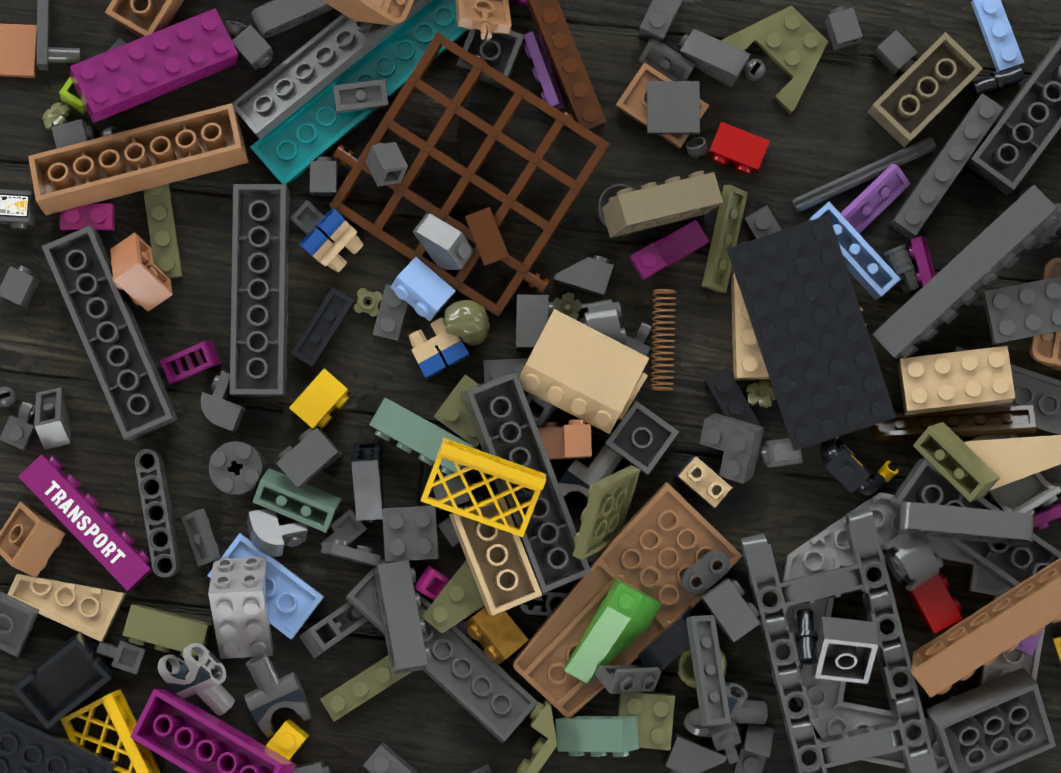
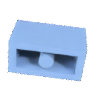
M417 257L405 267L390 287L400 299L409 303L418 315L425 317L428 321L433 319L455 292L450 285Z

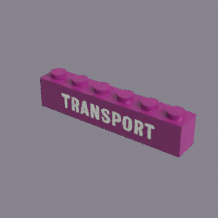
M41 454L18 477L127 591L134 590L153 571L151 556L144 550L139 551L133 545L135 540L126 531L120 532L115 526L117 521L108 512L103 514L98 509L99 502L91 494L87 493L85 495L79 489L81 486L80 482L73 475L69 474L67 476L61 470L63 465L56 457Z

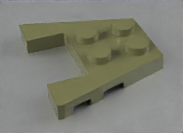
M792 5L721 40L743 51H746L753 43H756L792 78L774 97L789 114L794 111L828 43V40Z

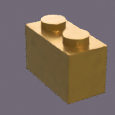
M484 607L464 623L467 626L469 635L474 640L479 641L484 648L485 655L491 661H495L497 665L506 660L528 641L506 611L492 616L488 614L486 607Z

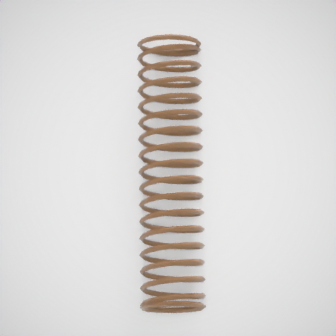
M656 289L653 290V296L656 297V299H654L653 302L656 303V305L652 306L654 309H656V311L652 312V314L656 316L653 317L652 320L656 323H653L652 326L657 329H653L652 332L658 335H653L651 337L654 340H658L653 341L651 343L652 345L657 346L651 349L653 352H657L651 355L653 358H656L651 361L652 364H656L651 367L652 370H655V372H652L651 375L655 376L656 378H652L650 381L657 384H652L650 386V390L673 391V388L654 386L673 385L674 383L659 382L654 380L673 379L674 377L660 376L654 374L675 371L655 369L654 367L675 365L656 363L654 361L675 359L656 357L654 355L675 353L657 351L653 349L675 348V346H664L653 343L675 342V340L654 338L657 336H675V334L658 333L654 331L675 330V328L659 327L655 325L666 323L675 324L676 322L659 321L655 319L664 317L675 318L676 316L660 315L655 313L662 311L675 312L676 310L656 308L655 306H675L676 304L656 302L655 300L676 299V297H661L656 296L655 294H674L677 292L675 290L670 289Z

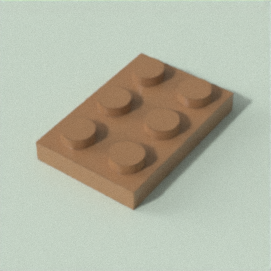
M644 62L615 107L647 128V81L672 80ZM701 99L700 119L709 107V104ZM690 134L657 135L678 149H681Z

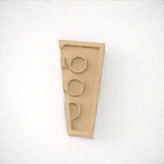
M17 574L7 595L39 609V614L78 632L80 631L100 642H104L126 593Z

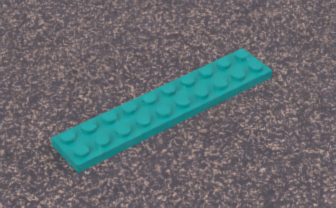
M455 0L430 1L271 132L250 147L281 184L288 186L310 167V161H317L318 157H322L377 110L369 109L337 113L334 85L385 79L388 99H390L405 85L437 32L455 43L469 31V29L459 27L457 24ZM442 46L435 59L438 58L447 49Z

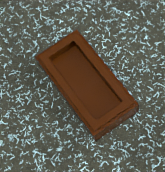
M490 207L465 216L484 266L509 256Z

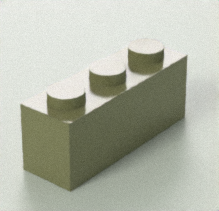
M943 422L929 426L913 445L969 502L984 497L1000 479Z
M131 604L123 636L130 637L129 642L144 646L145 642L155 644L154 649L168 653H170V649L181 651L180 656L183 657L184 648L192 643H199L206 648L212 624L140 604ZM194 649L191 651V655L195 659L198 653Z

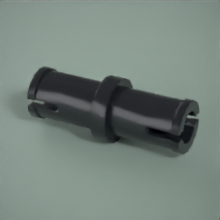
M1015 66L1000 73L995 71L990 73L988 77L971 81L969 89L974 98L992 91L1000 92L1004 87L1023 82L1024 73L1020 66Z
M801 609L796 612L798 621L796 641L799 642L800 664L804 663V665L817 663L815 642L818 636L817 632L814 631V612L810 609Z

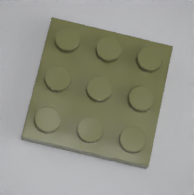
M631 465L590 486L587 493L589 498L587 507L583 510L580 518L582 522L581 528L574 539V557L583 560L607 547L611 539L624 527L641 469Z

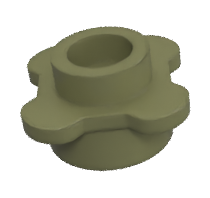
M365 288L359 289L357 291L358 301L354 305V310L357 313L364 312L370 314L372 317L377 316L382 294L379 291L373 293ZM367 300L371 301L369 305L366 304Z

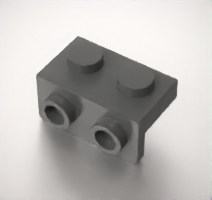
M641 664L601 665L597 667L595 676L610 694L654 692L662 671L658 667L644 668Z

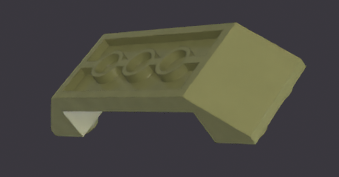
M545 700L543 704L538 702L530 713V718L532 719L531 727L543 734L545 739L541 736L532 747L533 756L530 760L525 758L516 770L517 773H538L557 747L552 708L548 700Z

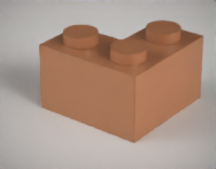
M135 232L110 249V264L113 272L112 281L118 289L125 290L136 305H141L146 311H150L173 295L170 278L153 262L152 248Z
M569 420L568 425L558 427V422H546L542 427H537L549 460L590 459L592 457L591 424H585V420Z

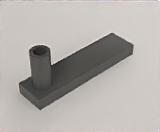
M37 0L36 64L38 70L49 71V63L77 64L81 62L80 48L50 47V0Z
M715 615L688 617L686 622L699 708L690 712L689 719L692 724H702V727L730 724L731 719Z

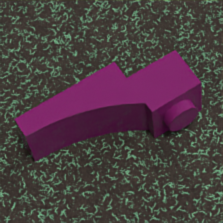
M694 220L634 253L629 259L642 281L708 244L709 240L697 220Z

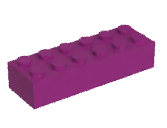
M215 8L70 66V78L92 122L95 123L235 66L238 52Z
M166 689L153 690L130 736L189 773H293L297 765L195 704L180 698L171 690Z

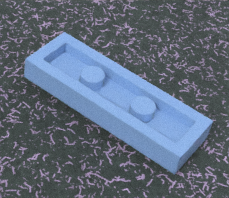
M972 0V7L996 70L1000 73L1015 66H1021L1024 60L1001 0Z

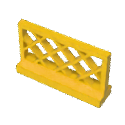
M443 437L422 494L421 502L523 537L539 494L544 488L546 476L545 473ZM442 458L454 462L458 471L443 477L439 469ZM459 464L464 465L466 467L461 469ZM471 469L478 470L483 480L469 486L463 473ZM438 473L440 479L434 481L436 474ZM484 473L489 474V475H492V476L486 478V476H485ZM460 475L466 488L451 494L446 481ZM497 478L505 480L509 489L494 495L489 482ZM510 482H511V483H514V484H517V485L514 486V487H512L511 484H510ZM440 483L443 484L448 496L439 500L429 497L431 488ZM486 484L491 497L477 503L471 490ZM523 487L534 490L531 500L522 504L519 503L514 492ZM468 492L474 505L465 509L458 507L454 498ZM511 493L517 506L502 512L497 499ZM451 500L452 505L449 504V503H446V501ZM494 501L499 514L491 518L483 516L479 507ZM528 506L526 513H524L522 508ZM476 509L478 514L471 511ZM519 510L523 518L520 528L509 525L505 516ZM502 518L504 523L499 522L497 520Z
M121 689L60 719L70 741L83 747L86 740L98 744L96 750L98 754H101L103 747L114 750L113 760L116 762L120 753L128 755L131 761L129 770L116 766L114 771L135 773L133 772L135 769L136 773H161L150 749L130 737L137 722ZM101 704L104 705L108 713L105 722L93 718L96 707ZM76 717L86 720L83 733L75 731L70 720ZM91 723L103 726L100 740L88 736ZM108 729L117 732L119 736L117 746L105 742Z

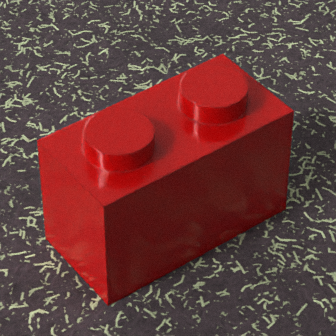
M721 122L707 156L712 157L711 160L719 165L726 166V164L735 166L736 171L744 175L756 174L770 141Z
M943 573L934 576L912 591L907 590L928 631L934 634L963 619L959 613L962 611V607L956 597L950 596L947 590L950 586Z

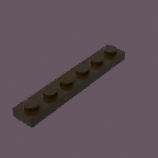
M1033 405L956 409L906 416L902 412L895 413L896 418L873 425L874 442L917 440L929 426L941 422L945 423L958 437L1036 433Z

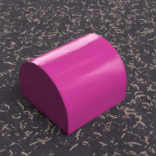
M428 565L414 585V588L434 601L450 579Z

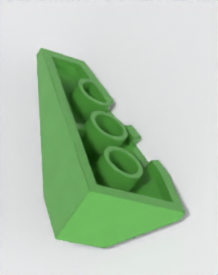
M615 578L565 666L564 671L588 683L595 677L598 666L608 665L651 625L662 602Z

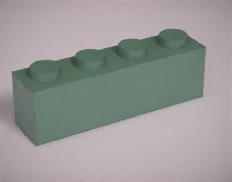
M384 398L369 424L377 429L375 435L386 441H389L390 438L398 441L396 445L398 448L409 454L413 449L420 453L418 459L431 466L436 460L443 437L475 448L471 444L387 398ZM442 458L440 464L442 466L441 472L449 475L458 471L454 462ZM459 464L461 469L466 467L464 465Z

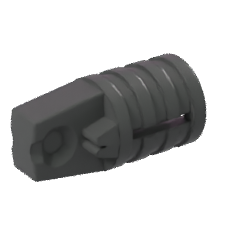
M906 244L883 253L886 256L889 267L900 278L898 283L904 294L919 288L915 276L916 269L906 249Z

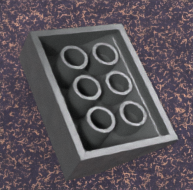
M1024 667L926 709L932 730L951 773H995L1056 746L1038 684Z

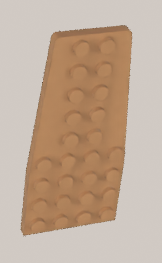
M666 482L611 539L607 547L601 551L589 566L592 573L579 578L512 662L513 667L565 717H572L604 687L596 676L588 683H585L565 672L564 668L615 578L662 602L651 625L608 664L630 665L656 636L689 606L693 608L701 600L699 596L716 584L714 583L699 595L688 593L681 584V576L687 568L711 550L721 551L728 557L730 562L729 570L742 555ZM719 560L714 561L713 569H718L721 566ZM695 577L692 580V585H699L700 578Z

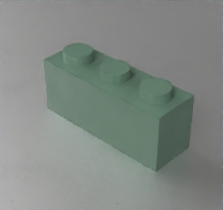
M268 469L260 480L253 503L326 533L333 522L342 498L308 484L297 488L288 476Z
M572 716L555 719L557 749L560 752H568L569 756L585 755L584 752H590L591 757L606 756V752H612L613 757L629 756V751L639 749L637 716Z

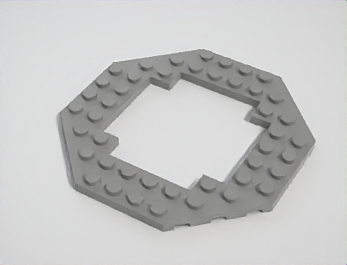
M877 493L851 511L865 508L871 509L881 546L901 534L900 509L890 503L894 495ZM845 516L786 556L782 581L854 564L845 530V525H847ZM928 537L929 543L927 545L941 559L973 565L968 591L994 595V601L1012 589L941 538ZM834 597L787 609L785 615L789 630L794 636L799 659V642L796 641V633L798 632L796 612L801 609L813 610L814 631L818 635L822 616L831 617ZM1045 626L1033 656L1017 649L1011 652L1004 651L997 656V659L992 664L986 667L982 665L978 686L1023 667L1036 681ZM785 644L778 645L775 650V654L779 659L785 658L788 654V648ZM804 663L798 665L803 685L806 686L814 717L811 718L812 724L821 738L893 721L890 710L844 702L845 681L814 678L813 665H804ZM794 697L798 705L801 706L800 698ZM925 717L938 773H942L947 770L948 765L934 735L929 718ZM915 725L909 726L906 730V735L909 739L917 735V727ZM901 750L863 759V761L905 769Z

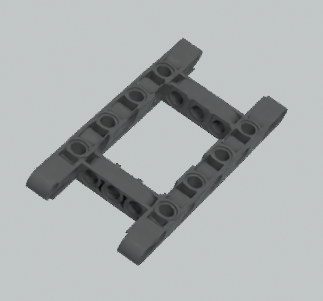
M865 508L845 514L847 523L845 530L854 562L853 565L782 582L779 581L771 544L767 543L765 534L761 533L740 538L755 607L760 614L758 619L796 773H827L826 768L900 750L906 773H938L915 678L911 673L912 666L871 509ZM870 567H874L878 572V577L873 582L869 581L866 576L867 570ZM770 591L775 596V602L772 606L767 607L764 605L762 598L766 592ZM861 591L868 622H876L879 644L876 655L893 721L818 739L814 733L811 720L814 717L807 689L802 683L798 668L800 661L794 636L789 630L785 613L787 609L793 606L811 604L818 600L841 597L843 594ZM888 619L891 623V629L888 633L883 634L880 631V623ZM781 644H785L788 648V654L783 659H779L775 654L776 648ZM897 672H902L904 675V682L900 686H895L893 683V677ZM793 697H799L801 700V706L796 711H791L788 707V703ZM915 725L917 727V735L909 739L906 735V730L909 726ZM807 750H812L814 753L812 762L804 764L801 758L802 754Z

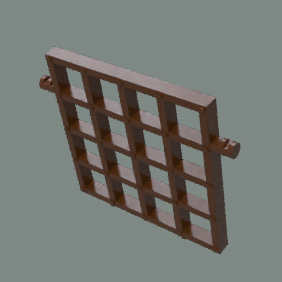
M437 32L358 159L354 157L355 153L351 150L346 152V147L343 145L336 149L333 159L336 161L342 160V165L345 167L349 165L352 169L329 206L409 259L413 260L417 257L447 284L500 317L524 280L530 283L529 287L532 289L534 287L538 288L537 292L541 295L546 290L550 280L547 278L542 280L541 274H533L530 270L611 144L574 121L575 117L565 111L563 113L486 64L487 60L477 54L475 56ZM442 46L473 65L472 70L453 100L422 81ZM483 73L514 92L513 97L494 127L462 107ZM416 88L447 107L427 141L396 122ZM524 99L556 119L535 153L503 133ZM456 115H459L488 134L468 168L436 148ZM564 126H567L597 146L576 180L544 160ZM392 130L421 149L401 183L386 185L395 192L377 221L373 223L344 203L364 171L372 176L366 164L372 145L382 143L388 132ZM497 141L529 161L509 194H506L477 175V172ZM430 156L462 176L442 209L410 189ZM538 167L570 187V190L550 221L517 201ZM472 182L503 203L494 216L498 229L511 209H513L544 230L524 262H521L511 254L501 259V261L517 270V273L499 301L495 303L465 283L481 258L477 246H475V252L462 270L459 271L457 276H454L447 270H442L433 261L425 257L427 251L421 243L414 250L384 230L404 198L459 230L466 238L475 243L470 228L451 216V213Z

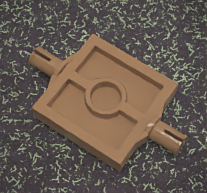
M455 0L457 24L459 27L469 30H480L481 39L484 40L486 36V41L492 38V33H510L512 25L508 0Z

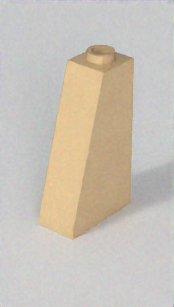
M1061 435L964 442L1000 477L990 490L1061 464Z

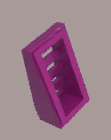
M208 340L160 360L167 381L171 385L221 364L213 342ZM193 353H195V356H196L197 361H198V363H199V366H198V367H196V364H195L194 359H193V357H192V354H193ZM183 357L185 358L186 363H187V365H188V368H189L188 371H186V368H185L184 363H183V361H182V358H183ZM171 362H176L180 372L179 375H176Z

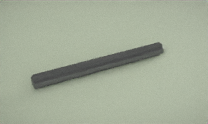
M928 137L794 198L792 201L793 206L797 212L808 209L880 176L892 163L900 167L933 152L936 149V144L932 137Z

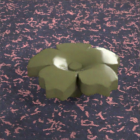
M57 102L51 106V110L47 109L42 117L45 128L52 131L51 127L67 123L65 117L69 115L70 107Z
M567 292L562 295V300L559 298L554 299L553 310L555 309L575 320L579 318L577 313L578 307L583 303L578 299L574 301L573 293Z
M760 380L759 386L757 383L748 385L746 392L749 393L748 404L752 406L759 402L760 407L768 408L772 406L771 400L776 398L771 383L767 380Z

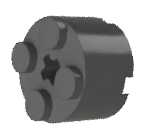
M611 299L579 305L578 312L583 311L584 318L579 319V322L621 344L627 343L624 327L620 328L618 319L622 316L619 302H613Z
M233 441L225 443L210 457L209 474L211 480L218 489L228 494L246 495L252 493L258 488L261 478L266 473V462L261 452L243 442ZM236 462L243 465V468L239 471L240 475L232 470Z
M901 533L883 544L881 548L886 550L887 554L884 555V560L898 582L904 580L908 584L904 588L912 591L938 575L939 569L943 567V562L938 554L933 553L927 545L929 543L927 536Z

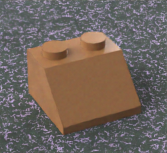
M20 501L0 531V555L12 567L36 578L40 571L46 567L48 559L54 550L59 547L66 533L54 522Z

